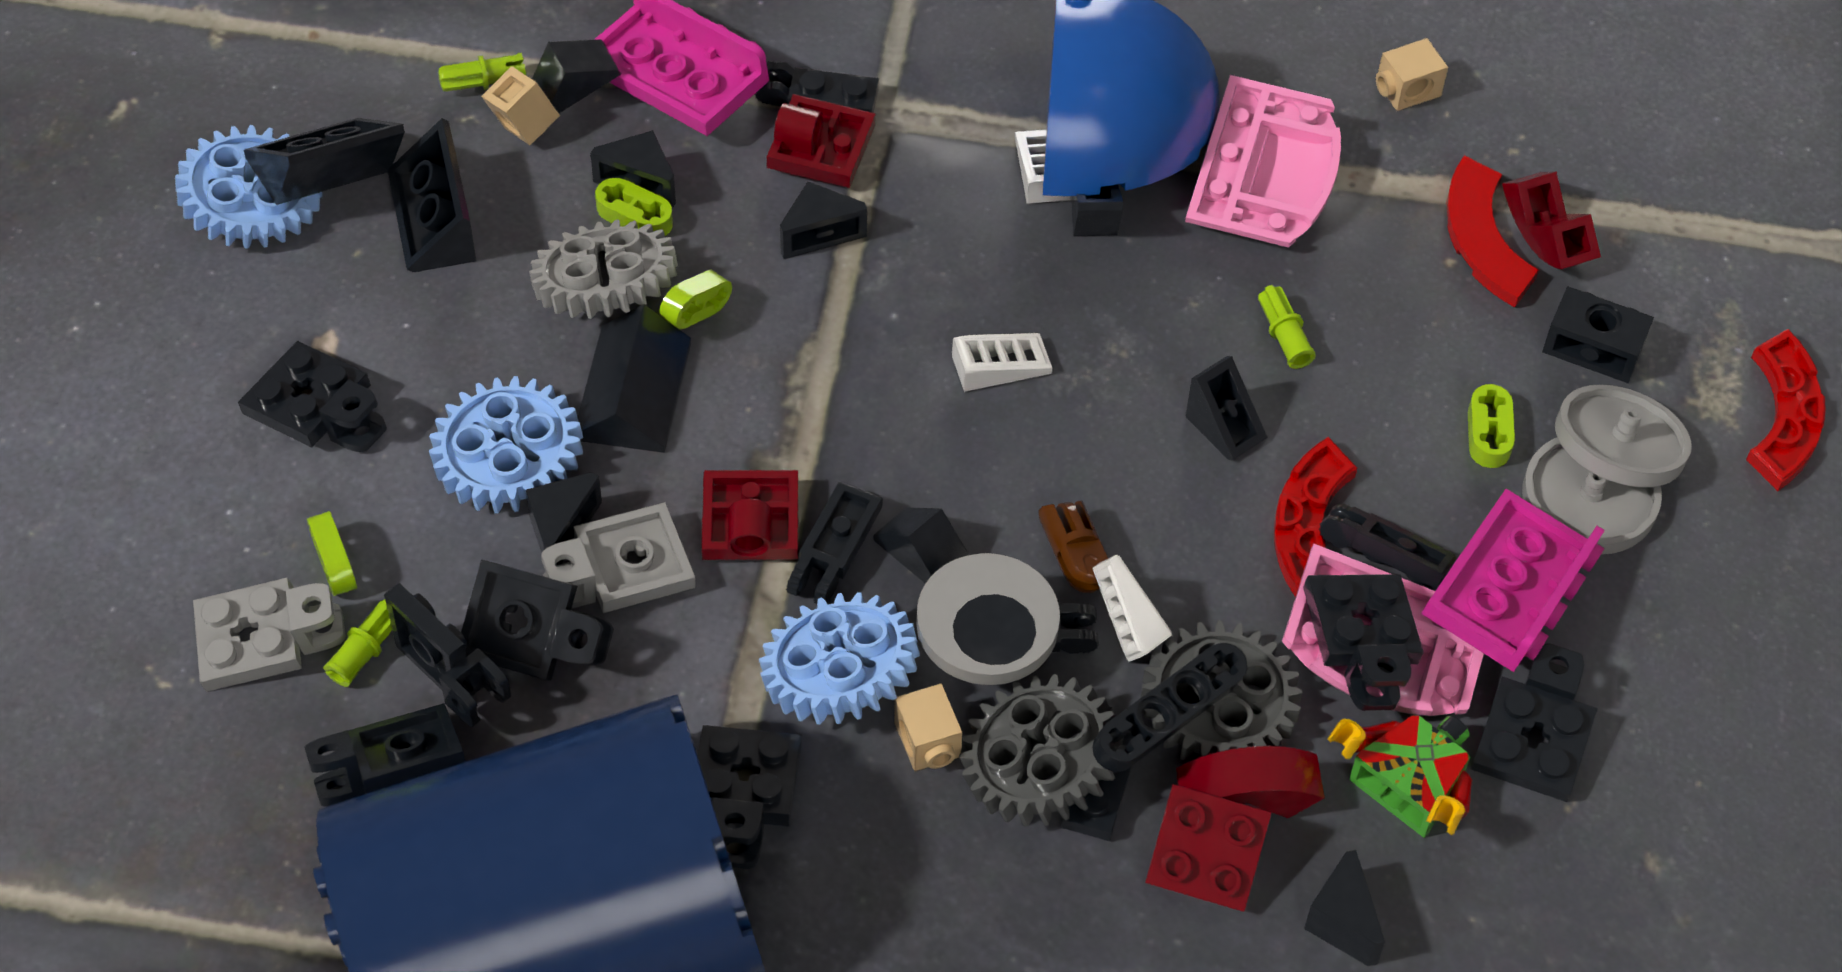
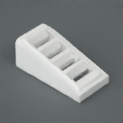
M1046 130L1015 132V142L1027 204L1070 200V196H1043L1044 175L1036 174H1044V164L1040 163H1044L1045 154L1030 155V153L1045 152V144L1042 143H1046Z
M1040 333L966 335L953 338L952 358L964 392L1052 374V366ZM1032 349L1036 361H1027L1024 350ZM1015 353L1017 361H1010L1007 354ZM998 356L1000 362H992L991 357Z
M1116 554L1092 568L1120 645L1129 662L1148 654L1172 636V631L1120 556Z

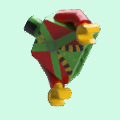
M1412 715L1401 723L1391 721L1368 727H1361L1350 719H1342L1327 738L1330 743L1338 742L1345 747L1341 753L1345 759H1350L1354 753H1358L1349 780L1423 838L1428 835L1436 821L1447 825V833L1454 835L1460 821L1469 813L1472 779L1466 772L1470 756L1467 751L1460 747L1469 737V731L1465 724L1456 717L1447 716L1436 728L1418 715Z

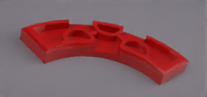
M1464 155L1453 174L1446 200L1447 228L1456 253L1461 254L1472 268L1474 278L1499 299L1515 308L1536 280L1539 269L1524 261L1507 245L1495 224L1492 199L1500 185L1503 174Z
M1789 329L1757 346L1751 356L1765 374L1771 386L1775 401V419L1771 431L1757 446L1749 451L1746 460L1777 491L1788 485L1809 462L1818 444L1826 412L1825 396L1821 393L1816 377L1818 370L1807 350Z
M1329 437L1315 445L1295 465L1284 485L1277 505L1274 520L1275 551L1284 579L1295 597L1313 544L1326 548L1325 540L1322 539L1323 536L1320 535L1321 532L1318 530L1325 511L1336 493L1356 477L1358 469Z

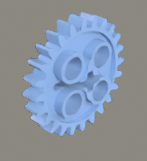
M254 125L249 126L247 134H240L235 126H231L230 136L224 137L217 130L213 131V143L203 138L198 139V150L188 148L186 150V161H179L178 163L179 174L175 175L177 205L183 206L184 219L193 218L194 230L196 231L208 227V239L210 240L217 238L220 234L225 235L226 246H230L236 238L242 239L246 249H249L252 239H258L265 248L268 247V237L271 236L284 243L286 242V230L299 235L301 233V222L311 224L313 222V212L320 210L322 192L276 205L245 159L243 149L289 137V134L286 133L280 138L274 139L272 128H268L263 135H256Z
M514 376L510 385L503 387L498 377L494 378L493 389L486 390L482 384L477 383V395L473 397L467 393L460 392L459 396L462 404L460 406L446 404L445 408L448 418H436L435 423L438 432L431 433L429 436L433 446L429 450L433 468L438 481L443 482L446 493L456 492L460 504H464L472 498L477 511H480L487 502H491L494 513H499L503 503L510 502L514 512H518L520 500L527 499L526 489L567 479L565 470H577L578 464L575 456L583 454L580 441L583 438L580 422L578 421L575 408H569L566 396L563 394L556 397L552 385H548L540 391L537 380L534 378L525 387H521L518 376Z
M858 592L851 602H845L842 593H839L835 598L834 604L828 605L821 597L818 598L817 609L810 610L804 605L800 606L802 615L800 618L796 619L790 616L783 618L786 630H771L774 642L763 643L762 647L766 656L759 658L763 671L760 674L772 703H780L785 715L795 710L798 721L801 722L813 713L816 724L821 725L827 715H833L836 723L841 724L845 713L852 712L853 716L858 720L862 718L863 707L869 706L875 711L881 710L878 701L881 697L895 700L897 696L894 686L908 687L909 681L906 673L917 671L914 659L920 657L913 624L909 623L905 611L897 612L894 602H889L882 606L880 596L878 595L864 603L862 593Z

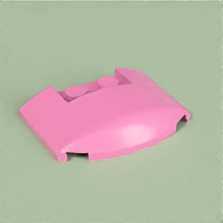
M1230 75L1185 222L1284 247H1290L1294 244L1296 239L1305 233L1317 220L1331 195L1336 181L1341 153L1340 127L1336 128L1330 114L1335 109L1332 100Z
M1313 544L1282 642L1314 674L1331 686L1350 695L1344 676L1348 666H1324L1303 586L1308 575H1374L1391 573ZM1402 578L1424 653L1419 664L1411 665V677L1407 685L1404 687L1399 686L1400 699L1396 708L1392 711L1426 716H1437L1454 712L1455 715L1465 714L1471 703L1484 653L1422 615L1423 609L1435 591ZM1356 614L1353 616L1354 618L1362 619L1364 625L1369 626L1371 624V619L1365 615ZM1366 687L1367 692L1371 696H1383L1381 690L1377 687Z

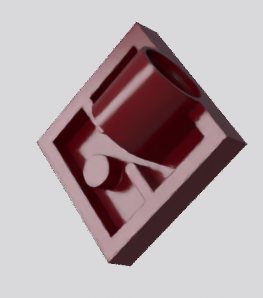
M793 94L790 103H783L779 109L774 128V140L766 156L767 168L850 188L875 128L876 113Z
M704 470L702 560L798 559V470Z
M1172 784L1145 883L1245 912L1272 812Z

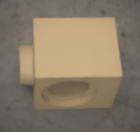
M1426 38L1382 53L1379 71L1376 74L1377 88L1382 96L1389 99L1396 111L1440 97L1448 66Z
M512 66L481 96L503 127L528 145H531L560 116L537 82Z
M942 683L898 696L895 699L894 723L914 771L927 767L931 769L942 768L950 764L954 759L959 758L962 747V730Z

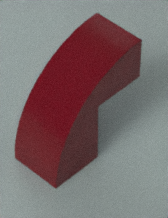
M1556 171L1539 172L1502 183L1509 209L1518 229L1530 248L1545 263L1554 268L1564 269L1601 257L1592 215L1566 214Z
M1281 746L1236 748L1209 754L1176 768L1178 785L1243 804L1248 803L1285 818H1290L1325 799L1318 756L1315 753L1302 749Z

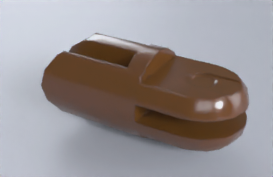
M1077 501L1075 504L1072 502L1060 503L1056 508L1054 504L1042 506L1038 511L1039 520L1067 582L1072 588L1080 592L1092 593L1100 590L1092 568L1108 559V556L1083 501Z

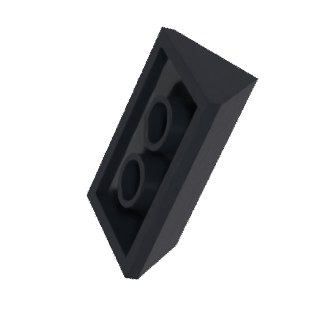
M355 118L243 150L245 159L275 204L279 205L388 173V168L395 161L405 130L402 123Z
M441 118L387 170L406 268L411 272L476 262L471 223L450 124L448 120Z
M645 304L602 325L577 417L583 434V438L580 441L665 453L691 347V337Z

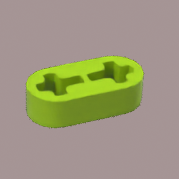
M609 178L597 186L595 190L596 208L599 216L610 223L619 220L620 226L623 227L632 221H637L638 229L644 225L651 224L653 232L662 229L664 236L670 233L673 227L672 206L665 198L621 178Z
M713 270L700 273L678 283L669 290L660 305V316L680 330L715 315L725 306L732 292V284Z
M1485 384L1476 388L1468 408L1469 452L1473 460L1483 467L1499 468L1505 465L1510 459L1515 441L1512 397L1506 389L1494 384ZM1484 403L1492 404L1493 409L1496 410L1495 417H1488V407ZM1488 434L1494 435V445L1498 449L1490 448L1489 443L1486 442Z
M328 511L306 518L314 546L333 596L357 589L349 559L331 512Z

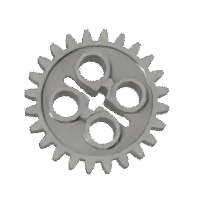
M615 220L610 227H604L600 221L591 230L584 226H579V233L576 235L564 232L562 233V242L550 240L548 242L550 250H539L537 252L539 259L531 261L533 270L529 271L536 299L542 300L544 308L553 306L555 314H560L569 309L571 318L584 311L587 312L588 319H592L598 311H604L607 317H610L616 308H620L627 313L630 312L629 304L647 305L646 296H661L660 288L670 287V278L677 276L676 267L678 263L671 237H665L662 229L653 232L651 224L644 225L638 229L637 221H632L623 227L620 226L619 220ZM604 250L606 252L605 260L609 276V285L606 287H602L603 278L599 262V252Z

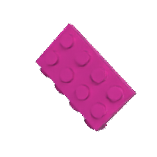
M633 0L634 6L594 39H601L605 43L621 72L620 76L609 83L705 136L712 133L769 81L766 55L757 43L747 41L730 32L725 26L715 24L698 15L693 9L683 7L672 0Z
M1505 489L1421 614L1514 672L1524 656L1534 660L1549 637L1541 629L1545 626L1553 630L1568 606L1560 600L1562 597H1565L1571 601L1583 584L1586 576L1581 574L1579 570L1583 568L1590 572L1605 549L1597 544L1605 530L1596 525L1587 539L1510 490Z

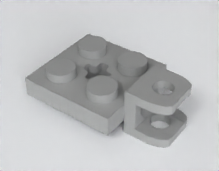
M665 502L574 526L575 539L554 544L546 548L541 554L542 563L546 570L543 576L578 586L572 608L594 603L597 596L602 612L606 613L695 588L694 572ZM635 551L638 556H647L641 563L637 564L625 561L627 560V552ZM559 560H570L568 563L555 566Z
M287 577L193 600L199 679L206 692L302 669L300 649L304 655L336 647L346 639L343 611L338 604L333 603L332 591L326 584L314 583L293 588ZM314 600L321 602V604L310 607L307 605ZM333 622V625L328 632H316V630L326 627L327 625ZM247 627L258 628L257 631L250 633V640L242 642L238 636Z

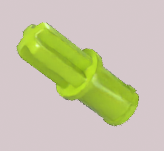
M517 53L516 55L484 59L482 55L478 56V61L441 66L438 72L441 88L446 92L483 86L484 90H488L489 85L494 84L511 66L526 75L525 64H522L524 61L522 53Z
M1269 285L1265 287V290L1258 295V300L1270 323L1268 331L1271 337L1278 340L1290 368L1299 369L1309 365L1315 359L1316 353L1311 348L1303 332L1304 321L1301 315L1294 313L1280 286L1274 287Z
M385 599L378 603L358 628H350L347 632L348 639L329 662L324 665L325 673L337 684L348 687L371 657H378L382 652L380 645L392 631Z

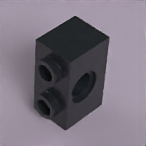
M1567 286L1550 325L1542 353L1629 383L1654 317L1639 312L1634 308L1625 307L1597 297L1589 292H1583Z

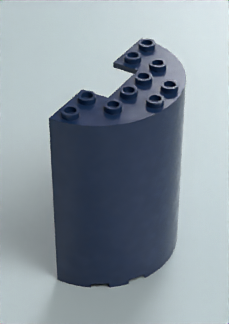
M678 694L321 808L317 813L318 846H316L321 866L313 868L314 878L322 899L328 898L332 911L324 915L328 936L333 946L339 945L342 959L349 972H766Z

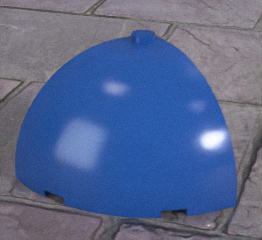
M1056 0L1047 109L1043 196H1076V194L1089 196L1100 194L1102 186L1120 184L1124 190H1130L1149 185L1183 170L1199 158L1200 149L1205 144L1209 145L1219 113L1220 94L1215 67L1207 49L1196 33L1179 16L1165 6L1153 0Z

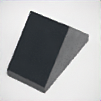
M601 39L551 41L547 43L532 80L537 82L557 112L561 113L620 76L621 72Z
M653 130L594 147L591 151L590 157L594 183L600 184L609 178L625 179L665 198L673 209L676 204L674 174Z
M807 181L780 224V246L783 259L867 237V206L863 201Z
M1118 184L1102 186L1098 195L1086 196L1085 194H1076V196H1071L1073 236H1115L1118 234L1123 212V199Z
M1226 356L1191 379L1185 417L1228 460H1234L1268 438L1232 356Z
M591 472L525 490L529 517L541 553L554 544L575 539L574 526L589 523L602 504L599 476ZM564 559L559 560L555 566L562 564Z
M907 507L873 535V540L925 584L945 564L969 555L944 511L938 508Z
M1346 851L1311 904L1304 929L1366 966L1377 965L1385 939L1357 851Z

